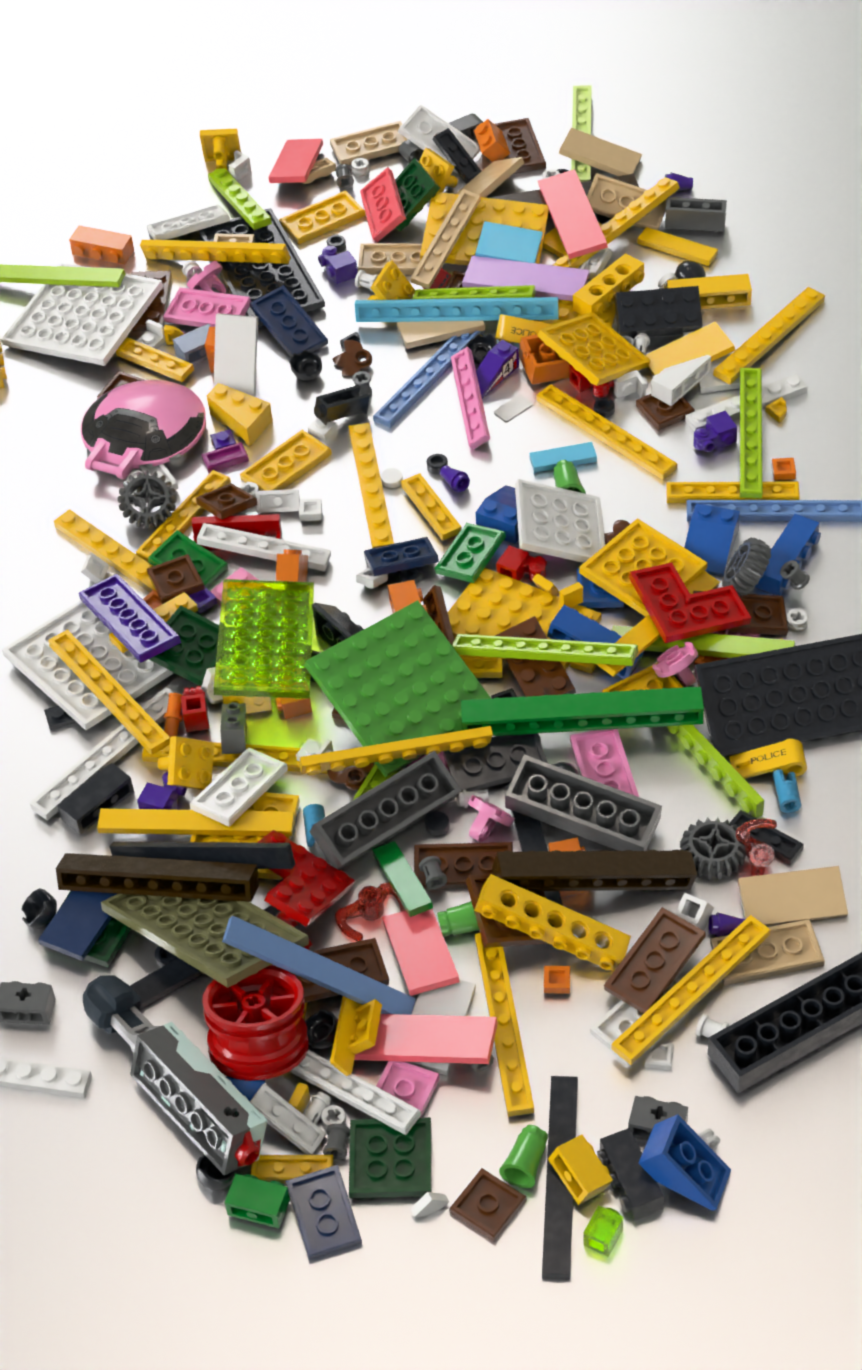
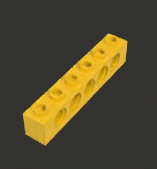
M492 874L484 883L474 910L486 918L497 920L511 929L522 931L534 939H540L551 944L556 949L565 950L576 955L581 960H588L599 965L604 970L613 972L624 959L631 938L628 934Z

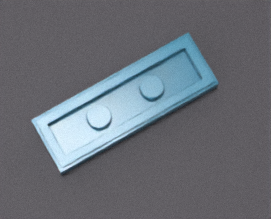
M587 442L529 453V459L534 473L553 470L560 460L573 462L574 466L597 462V455L593 443Z

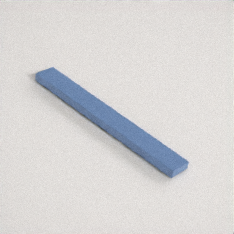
M475 331L473 334L466 333L460 337H451L373 415V421L391 428L452 366L451 356L466 348L471 339H474L477 334L483 335L485 331Z
M687 500L686 505L687 521H691L696 503L740 511V521L790 522L794 514H798L817 522H862V500Z
M235 916L229 918L222 942L362 1005L376 999L382 1004V1014L412 1015L416 998Z

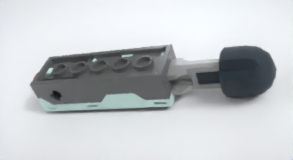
M115 975L99 976L91 981L83 993V1006L87 1016L108 1034L118 1032L130 1045L134 1054L130 1075L220 1172L226 1175L259 1160L268 1121L264 1115L249 1102L246 1096L237 1090L232 1082L216 1068L214 1063L205 1057L200 1049L173 1022L162 1026H153L139 1011L141 1008V997L127 983Z

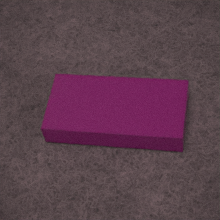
M242 442L201 454L208 473L212 470L218 471L249 461Z

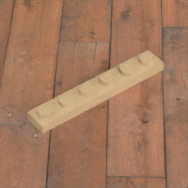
M462 189L412 274L411 283L430 289L481 201L480 195Z

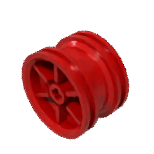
M267 966L256 974L250 975L228 988L216 980H213L207 986L203 993L202 1004L204 1018L207 1026L210 1028L207 1035L208 1054L210 1061L215 1064L221 1073L240 1080H265L283 1075L302 1062L308 1052L309 1042L307 1026L302 1018L305 1012L304 989L300 980L295 975L281 968Z

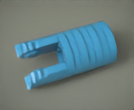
M780 769L774 770L773 778L780 810L784 813L798 811L802 805L795 772L788 773L785 781L783 771Z
M310 804L303 809L307 847L314 846L315 842L309 831L315 823L325 818L324 807L320 804Z

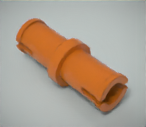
M169 693L167 713H164V732L169 737L178 735L179 722H182L181 696L183 695L179 693Z

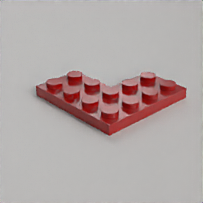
M672 562L630 571L629 579L665 643L739 627L751 622L752 617L733 585L690 594Z
M272 830L257 842L291 844L296 865L293 869H269L284 880L267 893L264 901L305 927L310 925L352 889L355 880L345 872L334 868L324 859L313 855L305 847L297 845L280 832Z

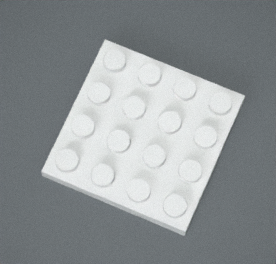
M517 479L515 493L520 549L585 563L605 546L600 497Z

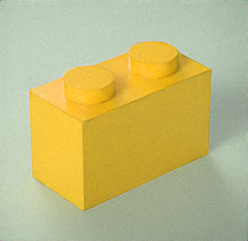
M583 1134L558 1146L548 1158L578 1205L604 1192L613 1181L608 1168L601 1163L595 1154L593 1146L587 1142Z

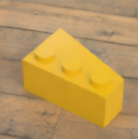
M217 383L206 395L209 414L225 427L228 426L232 429L233 434L244 439L249 447L273 422L271 404L267 401Z

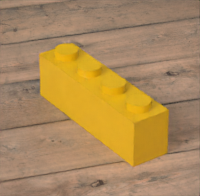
M749 274L667 280V288L699 286L701 309L751 305L752 288Z

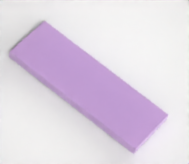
M472 256L463 278L462 286L535 285L536 297H558L560 300L573 301V294L587 284L590 270Z

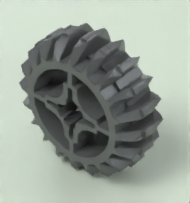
M147 470L145 475L142 476L138 471L137 478L130 475V482H123L124 488L119 489L121 496H118L117 500L121 503L119 510L124 511L122 513L124 518L129 517L130 524L137 521L136 525L139 528L142 523H145V528L148 529L149 524L153 523V526L156 528L158 527L157 521L163 523L166 521L165 517L172 516L170 511H175L176 509L174 505L177 502V497L174 496L176 491L174 488H171L172 483L170 481L165 482L166 477L164 475L158 478V473L154 472L153 476H149V471ZM143 487L142 491L131 495L136 489ZM151 487L157 488L163 495L152 491ZM147 492L148 497L150 498V501L148 502V507H146L145 502ZM131 504H134V506L141 507L144 510V513L134 509ZM160 504H163L159 510L151 513L154 507H160Z
M755 537L745 540L739 546V549L735 551L729 564H727L724 576L722 577V586L733 585L739 596L749 594L766 571L769 559L771 558L770 546Z
M707 817L704 823L698 819L696 825L690 824L688 830L684 831L683 838L680 841V850H690L689 852L692 853L699 878L704 874L707 875L709 880L712 876H717L720 880L723 874L729 878L731 872L737 873L739 866H743L747 856V841L744 838L743 831H738L736 824L729 826L728 819L725 822H720L718 817L715 821H711Z

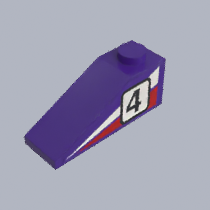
M501 340L487 353L476 370L482 399L519 367L518 347Z

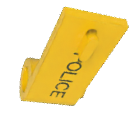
M500 314L495 338L499 342L504 340L510 344L511 342L520 343L521 337L538 335L540 329L552 326L553 324Z
M786 739L779 743L729 756L732 767L744 779L777 769H782L786 776L790 772H795V777L803 775L807 770L803 745L801 741L795 739Z

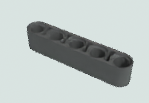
M470 113L449 122L450 125L472 140L477 139L474 130L479 124L483 123L475 113ZM410 140L402 142L399 147V153L409 163L414 158L420 161L424 152L423 149Z

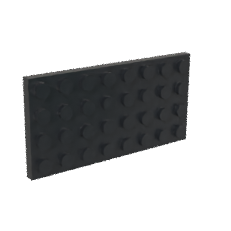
M271 207L264 210L271 217L272 224L256 230L242 216L230 219V221L198 230L202 241L213 242L215 234H254V243L286 244L291 257L289 264L217 261L222 266L220 275L230 294L250 297L252 302L284 285L305 312L325 307L323 296ZM249 306L245 316L257 317ZM258 318V327L263 326L264 324Z
M862 634L694 666L698 687H701L704 714L711 744L723 757L779 743L786 739L806 742L862 731Z

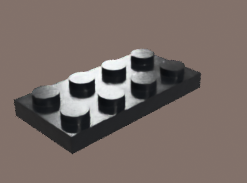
M538 734L495 736L491 738L487 746L482 748L471 746L465 747L458 752L443 751L448 771L462 790L461 792H463V789H466V792L476 791L511 782L524 754L548 763Z

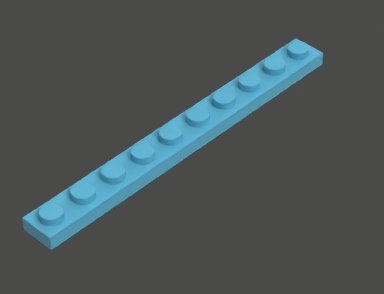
M558 297L355 300L354 303L356 322L499 320L500 314L528 320L559 319Z

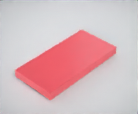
M323 138L287 139L268 176L269 183L306 182L324 145Z
M387 167L360 190L371 235L376 242L380 241L406 219L393 171Z
M433 909L412 917L408 915L406 910L382 917L410 996L460 982Z

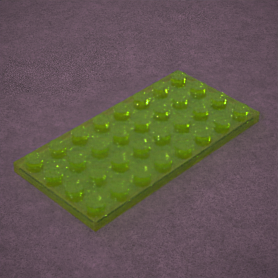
M223 580L214 695L310 699L311 674L304 664L306 660L311 658L314 582Z

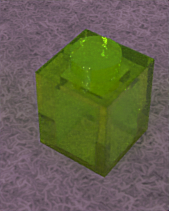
M598 1205L583 1232V1245L609 1257L623 1231L624 1217L615 1209L604 1208Z

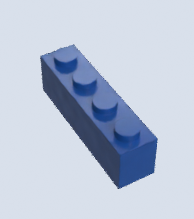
M794 514L771 548L769 564L763 573V577L755 585L756 588L776 596H780L784 589L789 588L790 581L781 576V567L786 562L794 560L801 569L802 561L809 558L812 546L817 545L820 540V522Z
M566 605L562 606L550 623L547 637L553 640L615 643L622 637L617 632L607 629L597 621L589 619ZM644 651L636 657L633 666H626L616 675L622 679L631 676L639 665Z

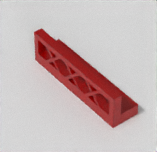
M280 514L229 516L222 520L216 516L192 517L193 541L196 543L203 523L263 536H276L277 539H281L282 536ZM201 545L202 547H204L205 549H207V550H209V551H221V550H222V549H217V548H213V547H208V546H203V545Z

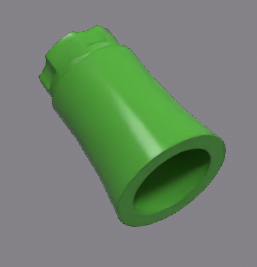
M567 460L557 462L553 473L555 487L586 494L573 462Z
M471 901L437 913L443 937L452 935V933L455 936L479 931Z
M527 1125V1127L522 1129L508 1157L499 1168L500 1176L507 1183L523 1189L532 1188L535 1185L538 1167L548 1140L546 1131L535 1125Z

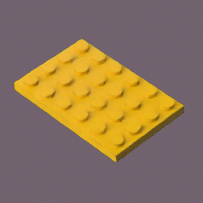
M437 192L431 198L420 260L459 194ZM481 197V201L445 263L469 265L471 257L475 256L483 224L486 221L543 232L535 262L540 264L549 214L548 205Z
M484 568L475 583L470 582L448 611L454 639L457 634L495 636L534 616L547 637L550 623L561 607L559 596H552L546 591ZM581 605L572 607L580 614L598 623L602 620V613ZM560 661L566 671L570 662Z

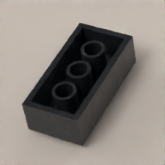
M699 286L617 292L615 295L617 331L621 336H629L634 339L639 333H645L649 337L683 335L684 332L696 331L703 326Z

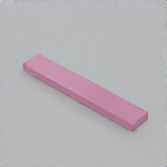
M466 347L451 356L468 443L472 449H475L490 440V434L472 350Z

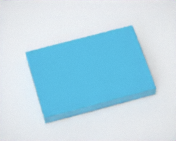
M484 221L475 256L535 263L543 232Z

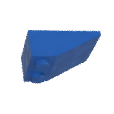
M505 485L484 499L475 512L476 525L505 531L506 538L504 541L516 544L519 540L516 493L514 487Z
M696 503L684 548L707 562V569L705 571L708 574L723 577L739 531L740 511Z
M678 1114L654 1124L639 1160L641 1167L656 1182L712 1211L718 1207L731 1172L727 1164Z

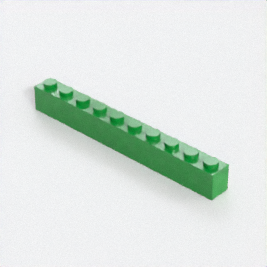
M701 687L461 700L462 730L491 726L493 736L703 724L704 706Z

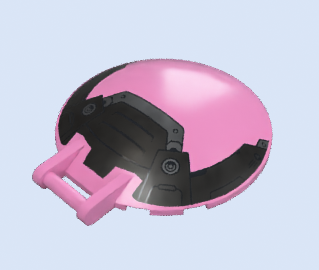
M163 380L136 381L106 392L91 404L82 418L80 427L81 438L85 448L91 451V454L85 461V469L91 471L99 470L116 475L117 478L126 479L133 468L137 469L140 465L152 464V466H157L170 462L169 458L177 454L183 455L198 442L205 430L206 411L201 399L187 387Z

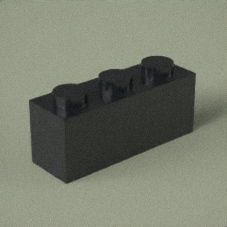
M111 762L57 805L61 820L79 835L83 834L99 820L101 808L114 809L134 792L131 777Z
M627 1128L601 1138L600 1150L597 1151V1156L610 1172V1176L613 1179L610 1184L613 1189H618L621 1195L619 1197L620 1204L624 1212H629L633 1221L663 1210L664 1195L658 1183L639 1164L642 1151L631 1129Z

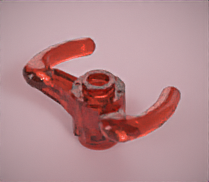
M766 818L754 819L744 823L736 830V839L746 847L747 859L752 869L751 876L764 875L765 868L774 860V851L765 841L761 842L754 839L749 833L756 828L774 829L777 827L775 820Z
M385 882L380 884L378 888L374 886L364 887L358 893V900L340 908L335 913V920L337 926L346 936L355 941H362L363 934L351 928L346 922L347 919L360 916L369 921L379 919L384 912L383 902L390 894L397 899L401 912L405 911V908L391 884Z

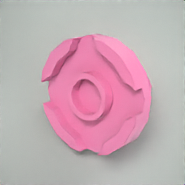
M213 261L203 267L204 270L200 274L196 273L187 283L189 289H202L203 291L214 292L212 290V287H214L219 293H226L225 286L217 277L222 270V266L217 261Z
M684 642L685 647L679 648L678 645H675L662 653L657 658L659 663L653 664L652 667L658 677L664 678L676 674L684 687H690L696 683V679L688 666L696 659L698 652L693 643Z
M472 794L468 804L478 810L479 813L469 830L470 837L481 843L487 839L496 822L511 827L515 820L514 817H511L510 814L492 803H484L482 798Z

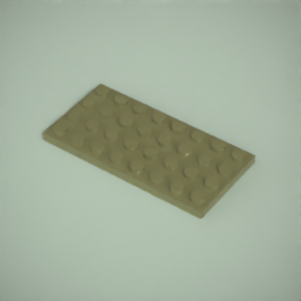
M116 894L101 902L102 911L227 988L271 965V963L222 942L230 917L235 916L301 947L309 944L307 934L250 902Z

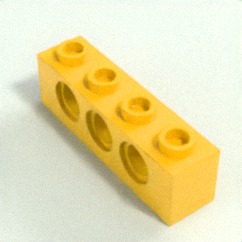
M626 253L573 294V311L580 315L591 312L597 316L601 315L609 306L615 304L614 300L617 292H629L634 286L643 281L645 276L644 263Z

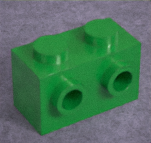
M235 1174L224 1203L228 1216L280 1229L290 1202L288 1187L278 1181L267 1182L259 1180L251 1174H246L245 1176Z

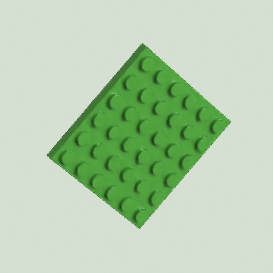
M418 600L306 660L304 664L363 747L463 731L461 700L491 699ZM426 754L417 755L416 758L410 760L398 758L393 759L390 763L380 764L375 762V764L386 778Z

